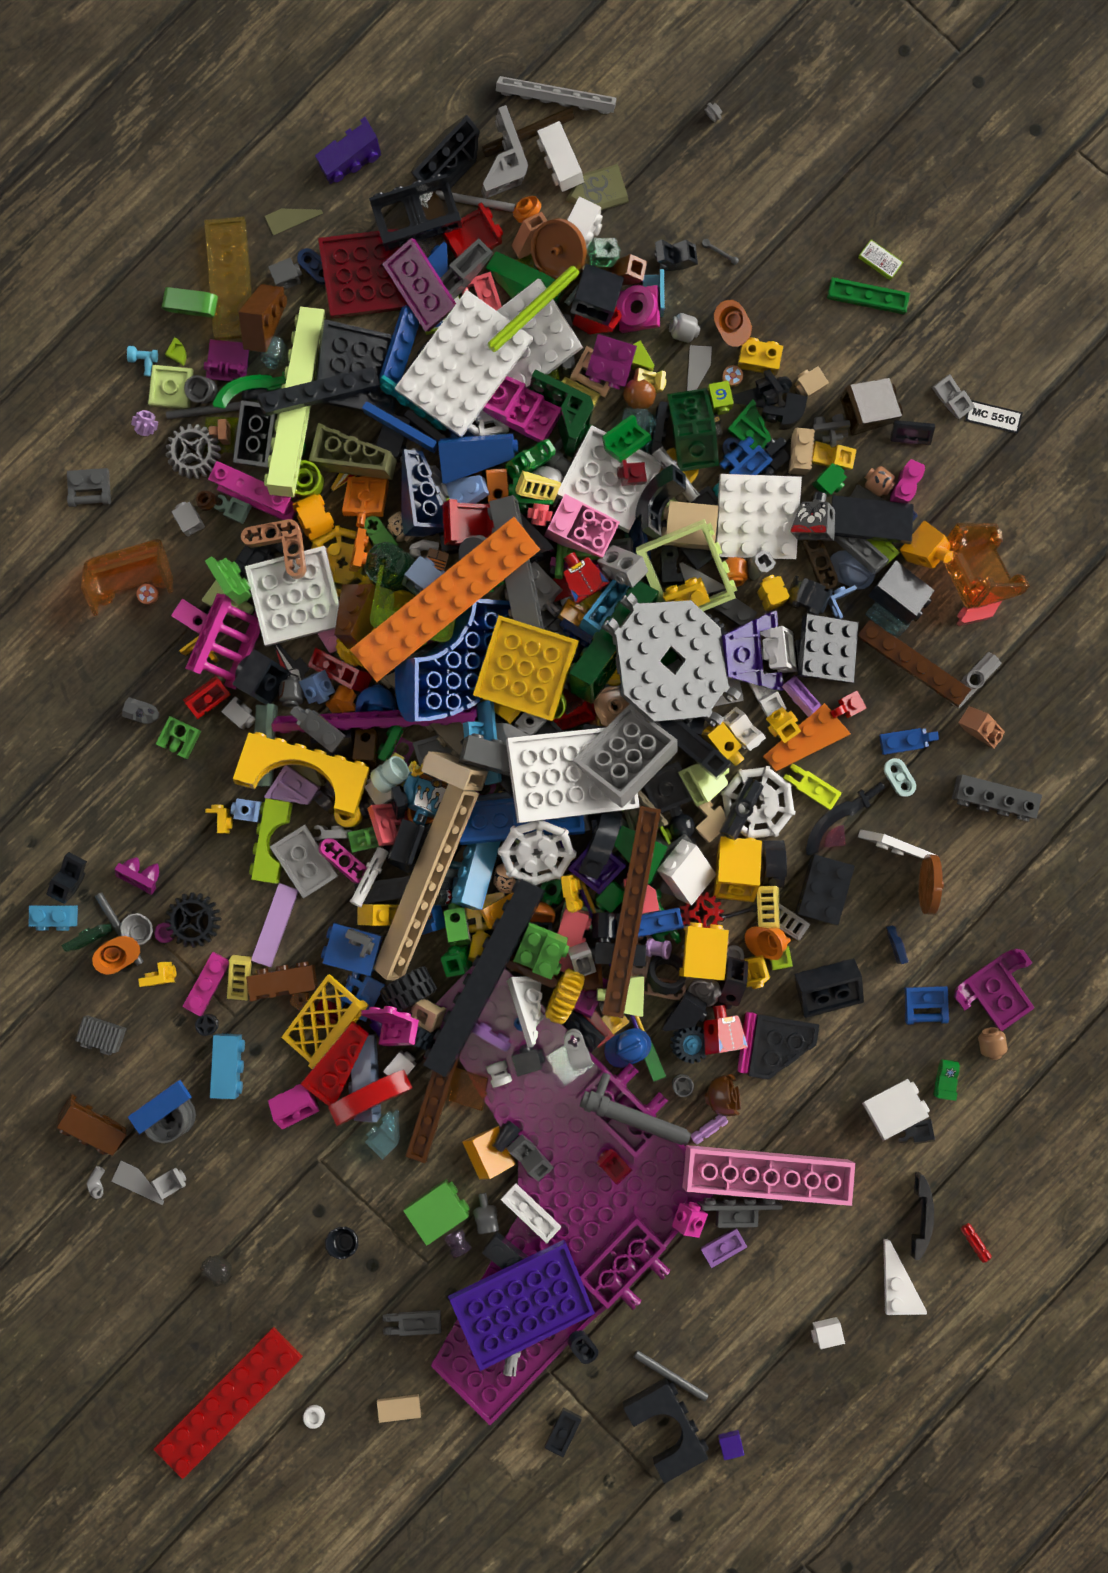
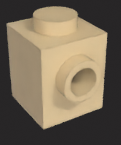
M817 366L813 370H805L797 376L795 390L798 395L808 396V401L824 391L829 382L819 366Z

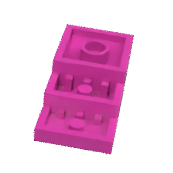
M506 376L482 409L491 417L537 442L549 437L562 415V412H560L561 407L545 401L543 395L527 389L525 383Z

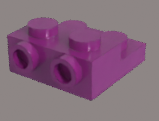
M598 334L586 371V375L590 376L589 380L601 383V380L608 381V386L620 389L621 386L625 387L637 346Z

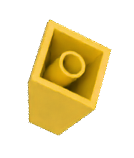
M720 837L713 896L715 895L719 899L754 902L760 887L762 841L754 838H737L732 840L727 837Z

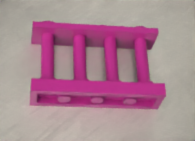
M216 461L208 480L219 485L217 488L219 492L246 502L252 507L281 520L294 519L297 510L294 511L292 504L295 502L290 501L291 497L269 495L268 488L264 485L263 481Z
M217 593L185 669L201 674L203 670L226 679L224 686L236 690V686L232 685L235 680L236 669L239 663L251 654L261 629L256 611L254 615L248 614L231 606L232 599L228 596ZM229 613L250 623L246 634L224 625L225 615ZM222 632L241 641L238 653L216 644L217 634ZM214 651L234 660L230 672L208 663L207 657L209 653Z

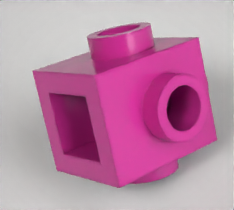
M680 1203L672 1227L684 1236L699 1238L708 1214L701 1210V1206L697 1203Z

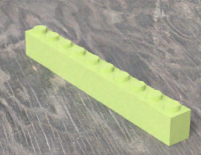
M300 307L299 315H295L296 331L292 332L291 342L293 347L288 352V361L290 363L285 368L286 384H282V388L316 381L322 321L326 319L324 309ZM311 405L278 413L280 414L279 419L275 420L276 437H272L271 441L273 452L268 457L269 473L265 474L264 485L267 486L269 495L294 497Z

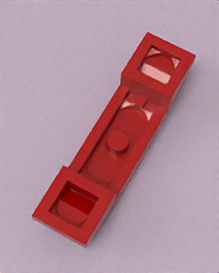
M403 1069L347 1095L328 1108L336 1126H339L355 1118L356 1115L392 1097L395 1098L413 1089Z

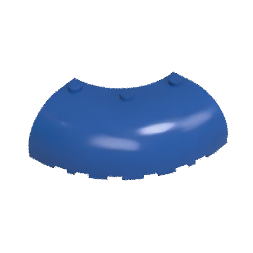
M479 599L449 623L444 636L431 651L418 658L406 659L395 667L397 705L402 717L406 721L421 722L446 718L473 707L483 699L474 696L473 693L498 616L510 618L508 609H511L510 601Z

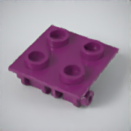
M210 339L208 360L204 362L206 378L232 381L233 378L238 379L246 376L249 350L243 349L242 342Z

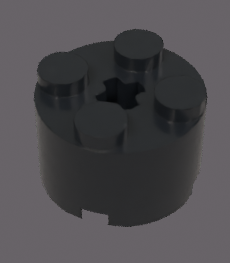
M795 576L788 591L787 605L796 609L800 606L807 609L806 613L818 616L819 613L823 614L833 590L829 589L826 592L824 591L826 586L807 578L799 581V576Z

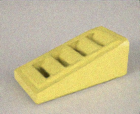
M522 470L515 490L518 495L524 497L552 500L554 502L561 482ZM528 482H531L529 489L526 488ZM538 483L536 491L533 490L535 484ZM543 485H546V486H545V489H544V492L541 493L540 491H541L542 486H543ZM550 486H553L554 488L552 490L551 495H548L547 493Z
M760 886L757 892L758 926L764 928L777 927L780 929L779 888L777 886ZM763 893H773V897H763ZM763 902H774V905L763 906ZM763 910H774V914H763ZM774 918L775 922H763V919Z
M232 955L229 959L227 999L248 1000L249 993L246 976L251 975L252 957ZM235 972H244L245 975H237ZM234 980L244 981V984L234 983ZM233 988L244 989V992L233 991Z

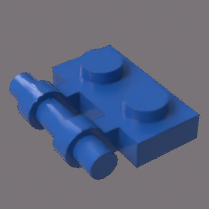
M748 436L744 441L741 440L731 453L728 452L719 465L722 469H726L731 465L734 469L729 474L758 475L773 459L760 445L752 450L749 446L754 443V440ZM745 453L747 457L739 463L736 458Z
M353 972L352 975L348 976L345 988L352 992L354 986L360 988L355 997L360 1001L364 1000L369 1005L366 1010H369V1007L375 1006L380 996V990L385 987V984L371 976H366L364 982L359 980L361 974ZM340 997L342 1009L346 1002L352 1003L347 997ZM361 1015L359 1019L366 1022L368 1018Z

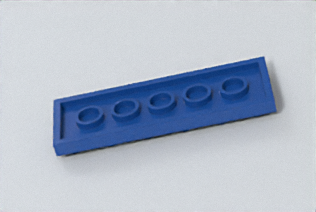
M513 798L476 801L460 839V845L505 841L512 826L517 827L530 822L517 823ZM583 815L543 820L560 828L565 827L569 831L568 835L585 834ZM532 830V831H529V832H526V833H523V834L525 835V834L534 832V831H536V830ZM546 830L542 831L544 832V835H553V833L548 832Z

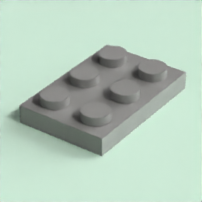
M303 825L270 846L303 898L338 877L331 863L319 853V845L306 825Z

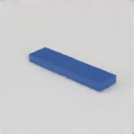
M365 402L363 405L364 414L435 454L438 446L434 439L369 402Z

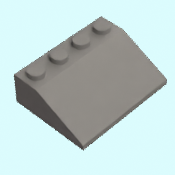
M629 704L573 761L606 797L620 808H623L678 752L677 739L656 723H651Z

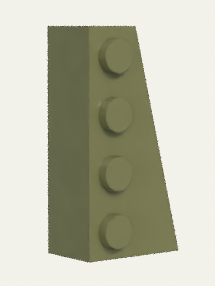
M318 423L309 461L314 463L320 471L393 479L397 460L390 451L368 442L365 443L356 437L345 435L338 430L327 428L325 425Z

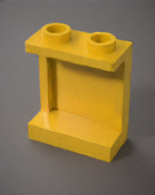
M690 922V926H684L686 934L683 968H680L679 976L725 980L729 930H722V925L710 924V928H702V923Z

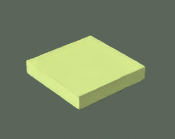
M152 365L148 405L175 409L190 408L191 400L187 398L184 386L187 379L193 376L194 370L192 368Z

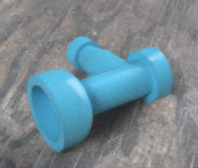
M128 346L127 361L134 363L137 359H145L144 376L151 377L153 362H158V351H137L136 347Z

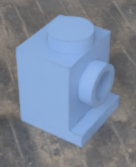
M236 799V802H233L231 805V814L234 815L233 819L261 823L262 814H260V807L262 802ZM244 806L248 807L246 814L242 812Z

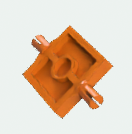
M366 476L348 477L342 508L343 515L357 516L356 526L359 528L365 527L366 517H383L389 486L388 479Z

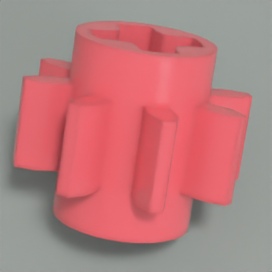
M534 503L533 508H528L527 518H532L531 524L546 526L547 521H552L553 511H548L549 505Z

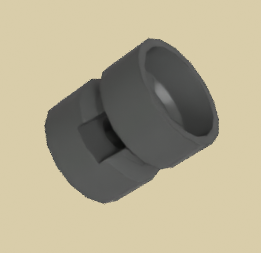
M195 375L188 378L185 382L184 391L187 398L191 401L208 404L213 402L218 394L217 385L210 378Z

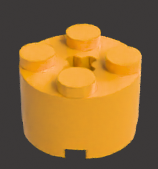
M313 494L292 504L294 511L297 510L299 514L297 519L306 537L308 536L309 541L332 532L334 528L331 514L324 511L325 503L320 494Z

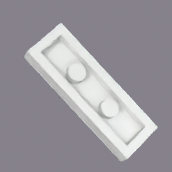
M516 1183L501 1198L546 1243L561 1228V1225Z

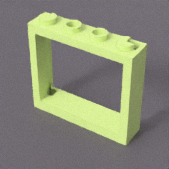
M705 519L636 547L637 555L643 557L648 569L645 575L650 587L659 591L658 602L666 601L663 599L664 592L647 551L702 529L726 590L709 597L710 602L698 607L705 611L736 598L734 592L737 591V587L733 579L729 581L727 573L730 572L726 561H721L719 556L722 554L719 542L714 543L712 535H715L711 523L707 524Z

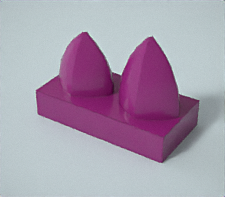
M138 857L131 858L123 864L118 863L114 869L116 877L150 895L153 894L156 889L155 883L159 876L158 863L148 866L141 873H138L140 867Z

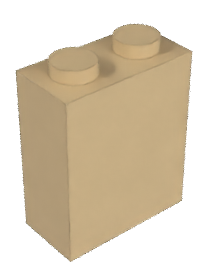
M669 501L668 507L664 508L663 519H667L666 527H662L661 537L705 519L706 523H711L715 535H712L715 543L719 506ZM702 529L664 544V546L672 545L674 547L710 550Z
M429 751L423 759V768L421 770L462 790L482 791L488 771L459 763V758L448 753Z

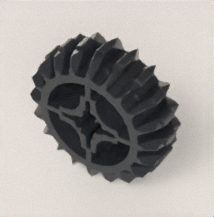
M191 892L189 897L187 894H182V900L180 898L175 899L177 905H169L173 912H166V915L171 916V919L165 920V923H171V926L167 927L166 930L174 931L170 935L171 938L178 936L177 944L184 940V947H188L191 943V947L196 948L197 942L200 947L205 945L204 940L208 943L211 942L212 939L209 935L217 936L213 929L221 928L220 925L216 924V921H221L222 918L215 915L220 913V909L213 910L216 902L208 904L211 899L209 896L203 900L202 893H199L197 898L195 892ZM196 903L202 906L203 909L194 912L186 905ZM182 910L184 921L179 926L178 918ZM208 914V926L205 930L203 918ZM198 916L196 917V924H189L190 920H192L190 917ZM193 928L196 932L200 933V936L191 937L186 935L184 931Z

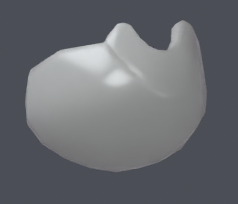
M130 914L122 920L120 925L121 936L131 937L137 941L139 946L143 945L151 939L153 933L152 923L142 914Z

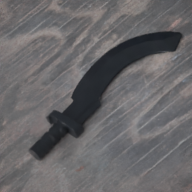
M879 782L866 793L861 789L857 792L859 797L855 800L841 803L824 814L810 832L806 854L809 856L818 853L824 833L835 822L848 815H855L863 807L869 808L871 806L869 800L885 789L884 785Z

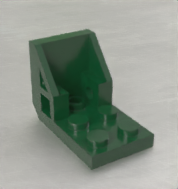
M535 369L531 376L529 390L543 395L545 401L561 407L560 412H562V415L558 421V429L565 454L573 457L590 425L594 409L592 399L589 395Z
M707 388L667 394L673 426L677 466L681 471L719 466L715 419Z

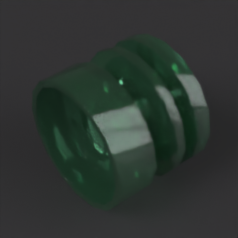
M382 542L369 550L364 565L365 572L370 580L391 592L406 590L407 588L402 585L405 573L415 562V559L395 544Z

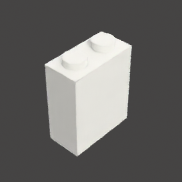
M683 839L657 869L677 899L690 905L696 901L716 876V873L697 845Z
M908 1079L862 1103L883 1141L929 1117L928 1112L930 1110L924 1100L920 1101L917 1096L919 1093L918 1088L914 1082L910 1083Z

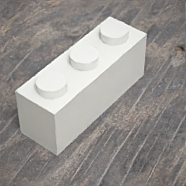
M560 121L538 130L539 139L536 141L540 151H544L546 154L544 160L548 169L552 168L554 172L551 176L555 186L559 185L563 192L584 183L581 168Z

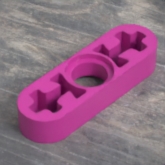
M327 838L321 841L318 847L319 853L353 883L359 884L362 878L357 879V873L354 870H351L349 873L348 870L355 863L356 866L353 868L356 871L362 870L363 876L367 867L336 840ZM324 844H332L331 849L335 853L338 852V850L341 851V853L337 854L333 859L332 856H334L335 854L331 851L326 852V846ZM341 856L348 857L349 865L347 867H342L339 864Z

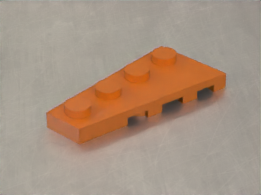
M824 703L811 716L798 725L801 730L800 733L786 743L781 740L762 757L776 772L851 733L837 717L833 719L830 714L831 710Z

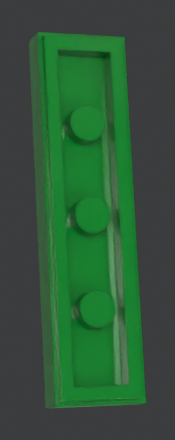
M834 277L830 280L827 299L904 315L907 312L910 297L908 292Z

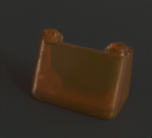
M957 523L946 537L951 546L950 551H952L953 557L948 563H943L966 608L976 609L1022 595L1030 587L1024 575L1017 574L1011 578L996 549L1000 546L1003 536L997 523Z

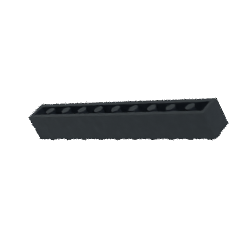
M521 879L520 882L516 881L511 891L514 894L511 900L507 899L502 907L504 913L501 919L497 918L494 922L492 936H488L482 945L485 948L482 955H477L472 964L475 967L471 974L468 973L465 977L463 991L456 994L453 1000L454 1008L446 1013L443 1019L445 1025L442 1030L438 1029L433 1038L436 1042L432 1048L429 1047L423 1057L426 1059L423 1064L424 1066L444 1077L450 1074L546 890L525 879Z

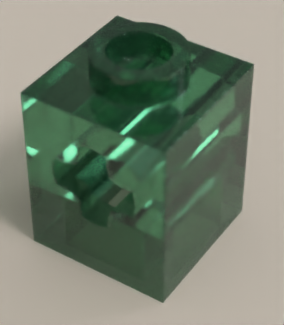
M593 238L587 247L590 265L594 267H613L620 258L621 251L617 245L616 238Z

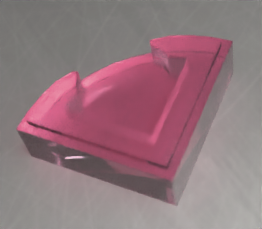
M844 825L830 830L825 838L824 847L846 845Z

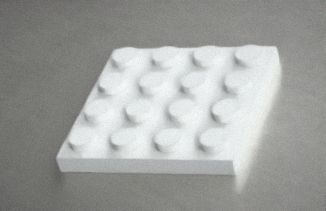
M538 278L498 309L497 312L512 321L546 289L545 285ZM551 300L521 328L533 337V341L507 376L525 383L526 388L529 389L531 376L535 369L548 375L583 348L554 300Z
M591 425L561 483L556 497L563 499L564 495L567 494L620 522L617 528L629 533L636 519L635 512L639 498L648 483L659 473L662 466L655 457L639 449L625 460H627V463L645 462L647 483L643 485L622 486L621 479L617 477V467L621 463L604 449L602 436L606 432Z
M720 474L716 542H719L722 554L719 556L752 558L759 552L766 551L774 559H796L797 539L790 531L800 506L802 477Z
M325 546L304 551L306 573L300 579H294L287 573L284 556L245 566L265 646L335 629L339 598ZM292 559L295 563V568L292 570L297 573V569L301 567L296 564V559Z

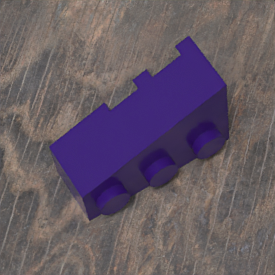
M366 117L360 120L362 124L352 131L349 128L345 131L347 136L338 143L334 140L315 155L317 163L329 184L341 181L347 174L359 171L363 165L373 163L381 156L377 136Z

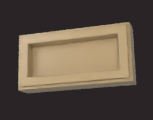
M419 1394L377 1400L379 1423L421 1418Z

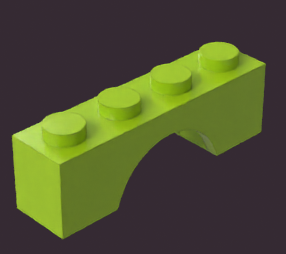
M265 798V802H262L260 807L262 821L258 823L256 830L259 838L258 843L255 842L253 847L255 861L251 863L249 874L252 875L251 880L275 884L280 882L282 865L271 852L270 839L278 827L290 823L293 803Z

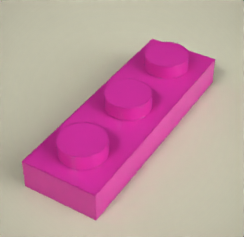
M212 952L182 1007L198 1016L203 1015L229 968L228 959Z

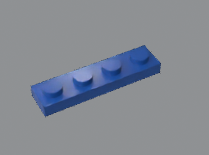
M407 305L401 308L379 376L380 379L382 375H385L396 384L403 377L420 324L411 308Z

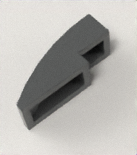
M479 238L449 265L450 269L440 278L453 299L471 283L493 254Z

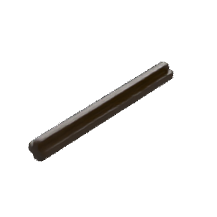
M569 107L517 130L516 133L520 143L537 136L538 130L558 121L562 125L573 120L574 112ZM503 137L482 146L485 157L504 150L502 144Z

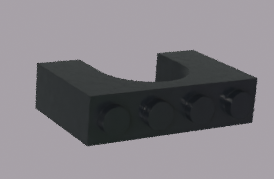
M667 1378L658 1381L623 1401V1408L633 1427L659 1414L675 1418L682 1427L681 1436L677 1443L653 1457L654 1466L664 1484L708 1460L707 1451L709 1450L704 1438L700 1439L696 1433L699 1429L693 1419L689 1420L686 1415L689 1411L684 1401L679 1402L676 1396L679 1393L673 1382L669 1383Z

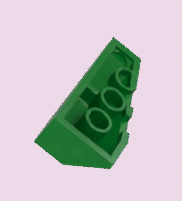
M497 251L486 267V270L491 272L494 280L500 287H503L511 299L538 278L541 279L546 288L555 281L549 275ZM565 288L553 299L556 305H558L563 297Z

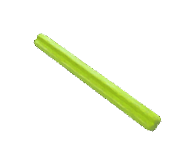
M570 266L488 342L487 346L492 352H496L578 277V269L575 266Z

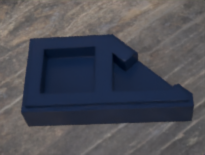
M895 926L886 927L897 964L908 963L909 960L901 938L898 937Z

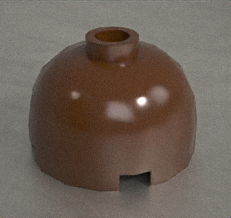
M733 1074L722 1075L713 1079L708 1087V1092L705 1093L706 1104L710 1105L717 1115L736 1116L740 1114L737 1112V1110L741 1109L740 1092L738 1086L734 1087L732 1081H736Z

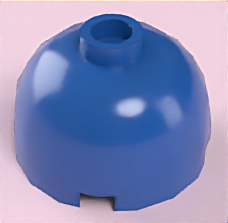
M373 685L364 689L358 695L355 712L396 710V699L393 693L382 685Z

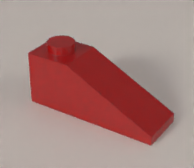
M315 648L308 667L318 672L325 670L329 678L360 692L368 688L372 679L368 671L358 666L349 665L344 660L318 648Z

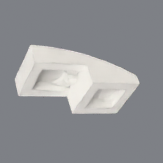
M749 684L767 717L781 707L785 710L787 709L777 690Z

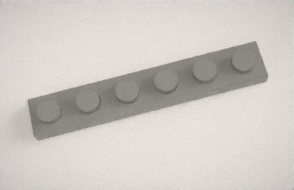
M502 76L499 77L496 83V91L501 92L505 96H511L512 94L520 95L523 99L536 98L540 99L543 103H551L552 101L565 107L574 105L579 106L582 110L595 109L603 114L614 112L617 99L615 97Z

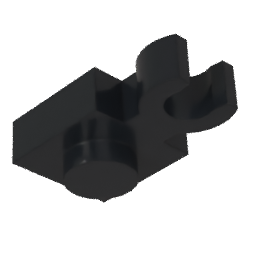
M931 1119L922 1120L912 1125L911 1128L901 1131L906 1136L899 1138V1143H906L909 1139H913L914 1144L934 1142L935 1136Z

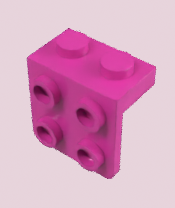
M384 1006V1009L369 1007V1010H362V1016L382 1023L379 1039L380 1045L400 1046L415 1044L419 1020L412 1018L411 1014L397 1012V1008L391 1006Z

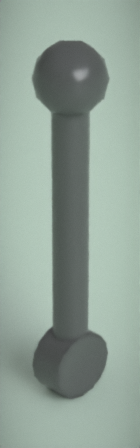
M709 239L702 241L704 248H711L731 260L732 264L736 265L739 262L737 257H732L710 244Z

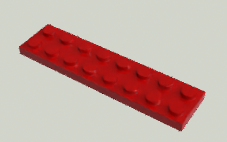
M273 1327L155 1446L154 1451L184 1479L303 1356Z

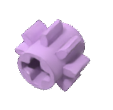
M142 410L139 413L136 412V416H133L131 425L135 426L134 430L137 434L149 436L153 434L154 430H157L158 421H155L153 413Z

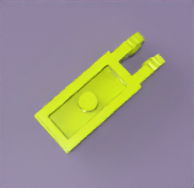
M792 764L790 766L792 771L803 776L801 781L798 782L792 776L786 774L783 779L795 786L800 792L828 810H831L842 793L809 771H805Z

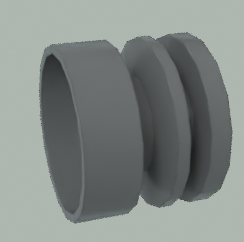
M187 1100L173 1110V1115L169 1113L145 1130L146 1135L155 1142L168 1143L188 1132L194 1125L196 1118L195 1107L191 1100Z

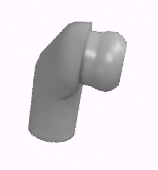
M99 1166L94 1168L87 1181L89 1193L95 1199L103 1196V1187L100 1179L105 1170Z

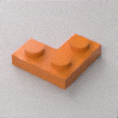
M358 528L356 531L349 571L358 572L360 567L363 568L366 563L367 553L364 552V548H367L369 536L366 535L367 529Z

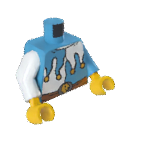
M413 761L411 763L412 772L408 774L403 788L408 799L407 807L416 811L413 822L424 825L427 817L435 818L447 784L423 774L424 772L421 771L423 763L419 769H415L417 763Z

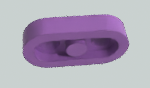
M484 1022L476 1023L472 1030L474 1034L505 1052L509 1050L511 1043L508 1042L510 1040L509 1037L500 1032L498 1035L491 1031L492 1027Z

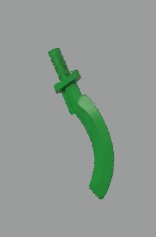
M285 371L282 372V376L272 378L270 375H250L235 379L227 383L218 392L214 399L213 407L225 409L229 401L236 394L248 389L266 388L268 391L281 389L282 384H286Z

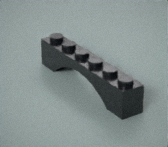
M681 720L654 722L676 738L677 746L716 781L731 766V762Z

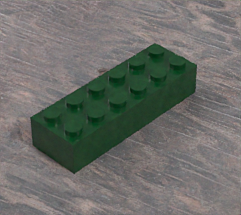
M641 581L633 588L629 586L625 593L626 596L632 593L637 598L639 604L657 603L659 598L658 590ZM618 601L614 608V613L611 617L608 616L605 621L614 618L620 627L631 611ZM603 629L594 634L592 643L589 647H585L582 650L578 662L573 663L569 669L571 693L590 704L595 701L617 670L615 659L617 652L616 645L613 644V636Z

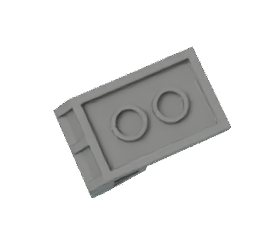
M506 105L498 108L495 120L498 133L502 132L504 140H502L505 152L498 154L483 182L481 192L484 199L521 185L528 168L527 160Z

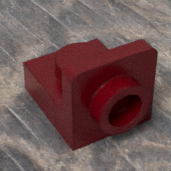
M627 460L621 461L620 466L617 467V477L621 479L622 486L643 485L647 483L645 462L627 463Z

